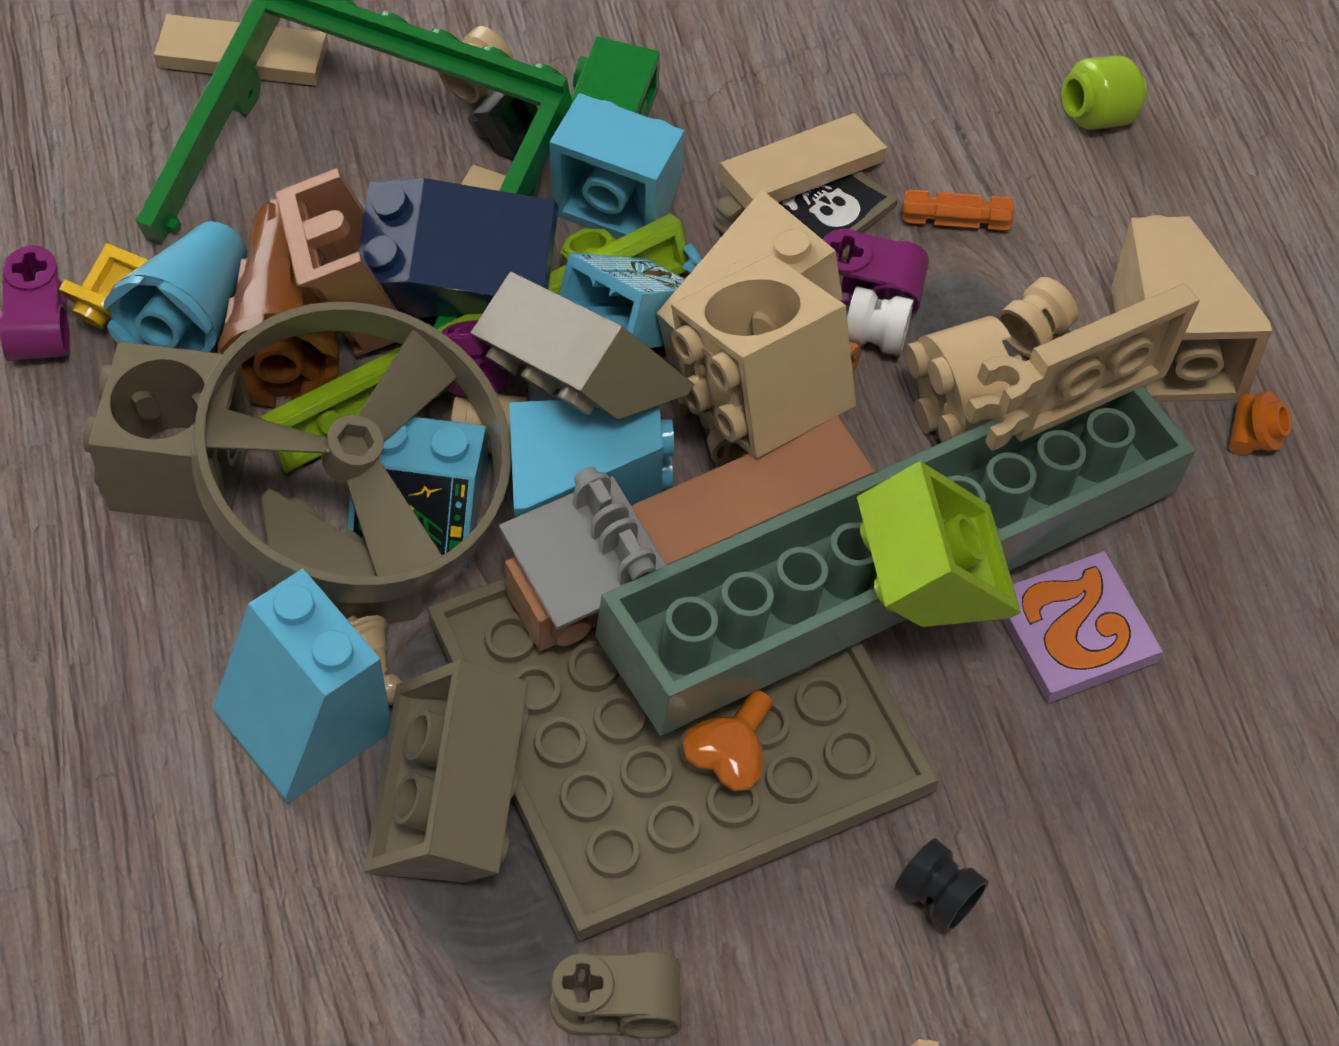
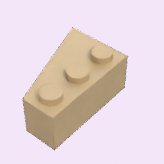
M763 190L759 192L657 312L667 360L681 373L680 359L671 339L672 332L675 331L671 304L771 254L839 301L842 300L836 250Z

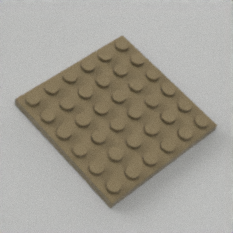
M505 578L427 607L430 623L449 663L462 659L528 681L525 700L528 708V720L525 730L519 739L515 765L518 770L519 779L512 799L579 941L936 792L939 780L861 642L759 689V691L767 694L773 702L772 708L755 731L763 753L761 778L750 790L732 791L720 782L714 770L698 768L687 761L681 744L688 730L698 723L714 717H734L748 695L660 736L595 637L596 626L591 628L586 636L571 645L559 646L556 644L539 652L505 592Z

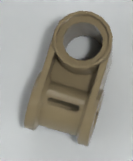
M639 952L630 955L580 953L565 958L554 970L551 982V1016L557 1026L568 1034L578 1036L628 1035L636 1038L650 1039L671 1036L678 1033L681 1029L680 962L673 955L660 952ZM583 969L585 974H578V971ZM574 988H587L589 1001H576ZM578 1015L584 1016V1019L578 1020Z

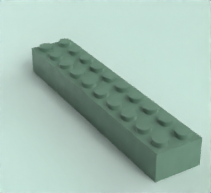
M1144 386L1021 442L1014 435L1007 444L994 451H991L985 443L990 427L997 424L992 420L602 594L595 637L659 735L662 736L907 620L897 613L888 611L876 594L874 580L877 578L872 554L864 544L860 534V525L863 523L857 496L918 461H922L990 505L1010 571L1175 493L1196 451L1195 448Z

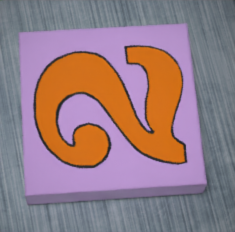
M1105 551L1013 584L1021 613L1012 618L1001 620L1047 704L1160 661L1163 650Z

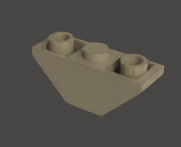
M270 488L262 495L269 547L298 563L321 571L350 576H376L367 545L355 532L345 527H340L337 530L319 519L314 509L299 498L292 497L288 500ZM421 591L398 599L375 603L332 601L346 619L351 616H356L359 619L365 616L378 615L384 617L388 624L414 620L423 611Z

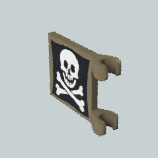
M858 171L778 203L823 240L831 231L838 229H852L860 233L864 232L897 206L898 199L863 172ZM731 193L720 198L716 204V211L721 216L714 220L713 226L722 234L729 229L745 210Z

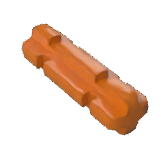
M910 189L904 195L902 216L904 222L912 224H926V219H933L934 225L979 229L980 223L987 224L988 230L1007 231L1013 223L1014 202L1010 197L990 196V201H982V195L938 191L936 197H929V191Z

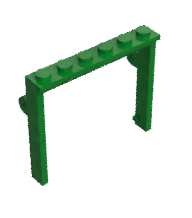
M252 0L135 221L146 240L159 245L163 244L169 231L177 234L181 222L176 217L232 110L246 115L251 112L258 100L261 82L255 66L280 18L540 106L499 191L532 197L538 196L541 185L540 173L550 155L549 142L572 105L567 77L562 76L559 71L549 65L537 63L532 66L511 59L509 55L492 46L479 48L459 41L453 34L445 30L434 28L429 31L408 24L405 19L395 13L383 11L378 14L358 7L351 0ZM463 315L438 316L434 328L437 329Z

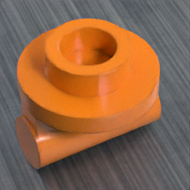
M1272 391L1260 392L1257 395L1243 394L1239 396L1229 450L1241 456L1249 455L1253 450H1279L1283 446L1285 437L1290 435L1292 428L1291 414L1287 404L1279 401L1276 394Z

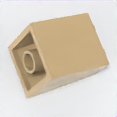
M1162 215L1131 218L1111 287L1115 313L1182 283H1186L1200 300L1167 375L1145 385L1144 388L1156 402L1238 400L1239 396L1248 394L1272 333L1270 320L1190 216L1165 217Z

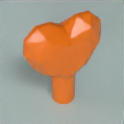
M757 690L748 695L734 717H714L691 727L681 744L685 759L698 768L714 770L720 782L732 791L750 790L761 778L763 766L762 746L755 731L773 706L771 698L764 692Z

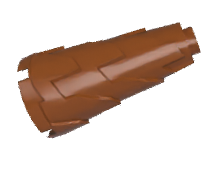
M277 198L265 202L254 216L246 258L241 259L235 297L229 298L224 329L217 349L219 354H224L228 347L242 334L258 323L292 308L321 303L311 288L297 286ZM336 331L314 332L290 337L268 346L243 362L242 368L250 402L275 408L276 396H291L292 401L336 379L339 374L340 362Z

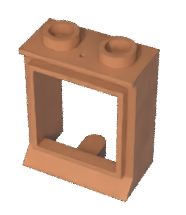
M338 168L275 192L297 286L311 288L321 303L357 302L398 311L358 252L365 210ZM319 251L328 264L322 266ZM342 331L349 342H352L354 353L357 357L394 343V341L366 333Z

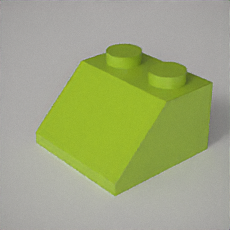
M918 461L857 496L863 523L860 525V534L864 544L872 554L877 578L874 580V588L880 602L888 611L897 613L921 627L1008 619L1021 613L995 521L988 503L922 461Z

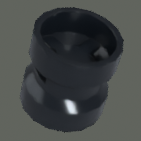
M934 838L923 846L908 863L895 884V890L911 903L921 902L925 906L930 905V919L946 932H950L974 908L985 892L989 881L972 867L959 870V865L953 860V852Z

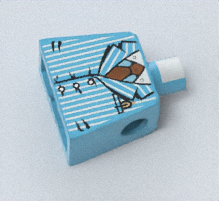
M569 253L559 295L623 326L646 346L655 348L664 346L657 312L685 279L644 258Z

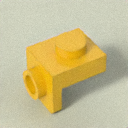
M106 243L83 285L80 286L64 279L59 291L75 304L71 312L76 317L96 328L103 329L105 324L109 323L112 319L110 316V306L104 310V300L111 292V289L118 281L143 265L148 259Z

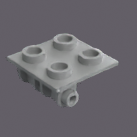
M593 466L584 468L575 475L574 482L576 487L573 493L499 524L503 537L556 630L599 612L602 594L667 566L613 476L609 477L604 472H598L596 467Z

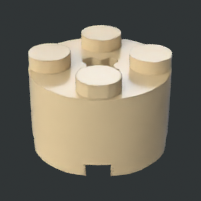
M986 316L921 336L917 342L905 346V361L910 374L916 379L920 399L914 401V413L919 427L925 434L935 431L940 441L945 442L992 421L985 418L970 424L964 413L970 399L984 394L1002 396L1004 389L1011 386L1004 381H996L991 385L983 386L977 378L983 361L1001 355L1009 356L1002 341L1012 337L1004 324L997 318ZM1021 355L1014 356V358L1022 360Z

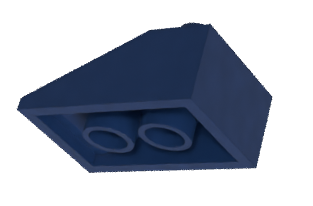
M427 178L369 182L358 252L399 312L414 318L482 314L510 271L548 289L559 206L555 200Z

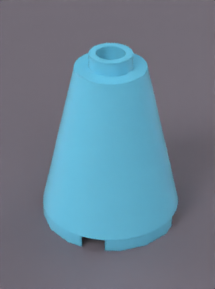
M204 222L118 281L104 300V310L110 306L112 315L107 328L116 343L127 342L215 353L225 324L229 298L234 297L240 262L241 259L246 258L247 254L246 245L239 234L233 228L222 223Z

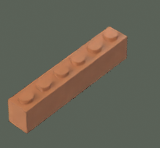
M837 415L757 459L749 453L633 504L631 507L666 565H669L871 475L875 471ZM513 557L505 561V592L539 652L556 644L559 646L571 645L586 636L591 628L597 626L599 612L556 630L517 559Z

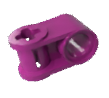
M852 229L834 230L824 237L823 240L836 250L839 275L843 276L841 284L842 300H840L843 304L850 306L854 290L858 286L874 290L880 300H890L895 296L913 299L911 316L917 313L920 308L929 266V256L923 248L908 241L889 240L862 234ZM845 245L850 246L847 259L842 258Z
M28 245L20 247L10 253L4 262L0 339L4 357L7 361L69 355L70 334L67 319V297L59 291L62 281L58 278L55 257L48 249L41 246Z

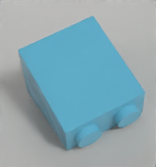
M563 400L509 402L514 518L573 493L576 487L574 482L575 475L584 468L592 466L596 467L598 472H604L609 477L613 476L630 505L661 493L663 489L673 487L672 419L661 420L660 405L621 419H616L597 408H594L591 415L587 416Z
M304 568L248 604L213 705V711L288 804L388 735L391 718L381 659Z

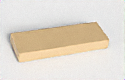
M166 14L154 52L156 67L213 74L240 22ZM276 27L255 66L260 80L317 86L328 48L327 33Z
M852 113L720 162L717 178L746 209L761 190L765 191L775 201L780 202L884 162L888 147L856 113Z

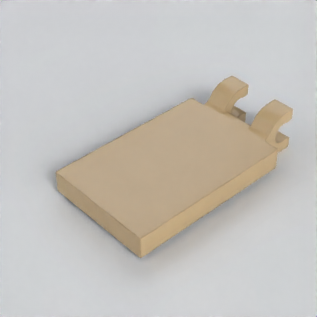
M1182 283L1035 347L1030 359L1027 361L1004 355L987 359L982 362L977 375L982 385L987 386L996 381H1004L1011 386L1004 389L1002 396L984 394L970 399L964 416L970 424L985 418L994 420L997 423L990 427L985 441L990 450L994 451L1007 444L1014 435L1021 442L1167 375L1200 300L1186 283Z

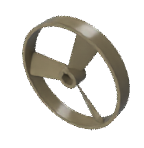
M324 302L296 307L276 314L252 327L228 347L216 362L200 395L192 432L191 462L196 490L209 520L224 542L254 570L279 584L304 568L331 601L375 603L412 595L433 586L457 570L476 551L485 538L506 492L511 468V442L504 410L488 378L476 362L445 334L419 319L390 308L357 302ZM322 331H350L383 337L402 344L401 349L359 415H346L337 419L330 426L327 438L211 405L221 386L243 362L268 346L290 337ZM455 381L471 400L483 425L486 426L493 459V487L487 512L477 527L460 544L442 556L380 462L379 457L384 442ZM206 448L322 453V465L326 473L335 481L347 484L376 576H350L321 571L298 563L266 545L248 530L225 502L211 472Z

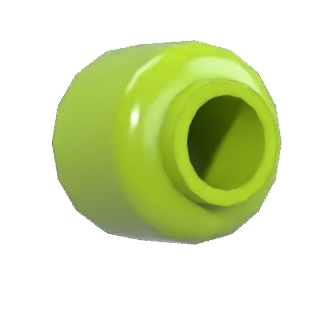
M1121 55L1087 58L1077 62L1064 80L1061 92L1062 104L1068 115L1082 128L1099 130L1123 127L1133 123L1139 116L1147 97V84L1138 66L1130 58Z

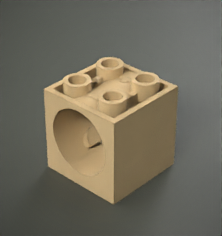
M773 254L671 304L675 331L671 335L672 344L679 356L682 374L695 384L690 393L682 397L685 405L692 413L701 414L715 425L726 440L736 442L756 459L856 406L846 305Z

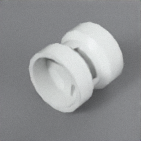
M857 286L854 290L847 315L849 341L860 346L867 342H872L873 345L879 346L882 353L900 357L911 319L914 300L895 296L890 300H880L874 290Z

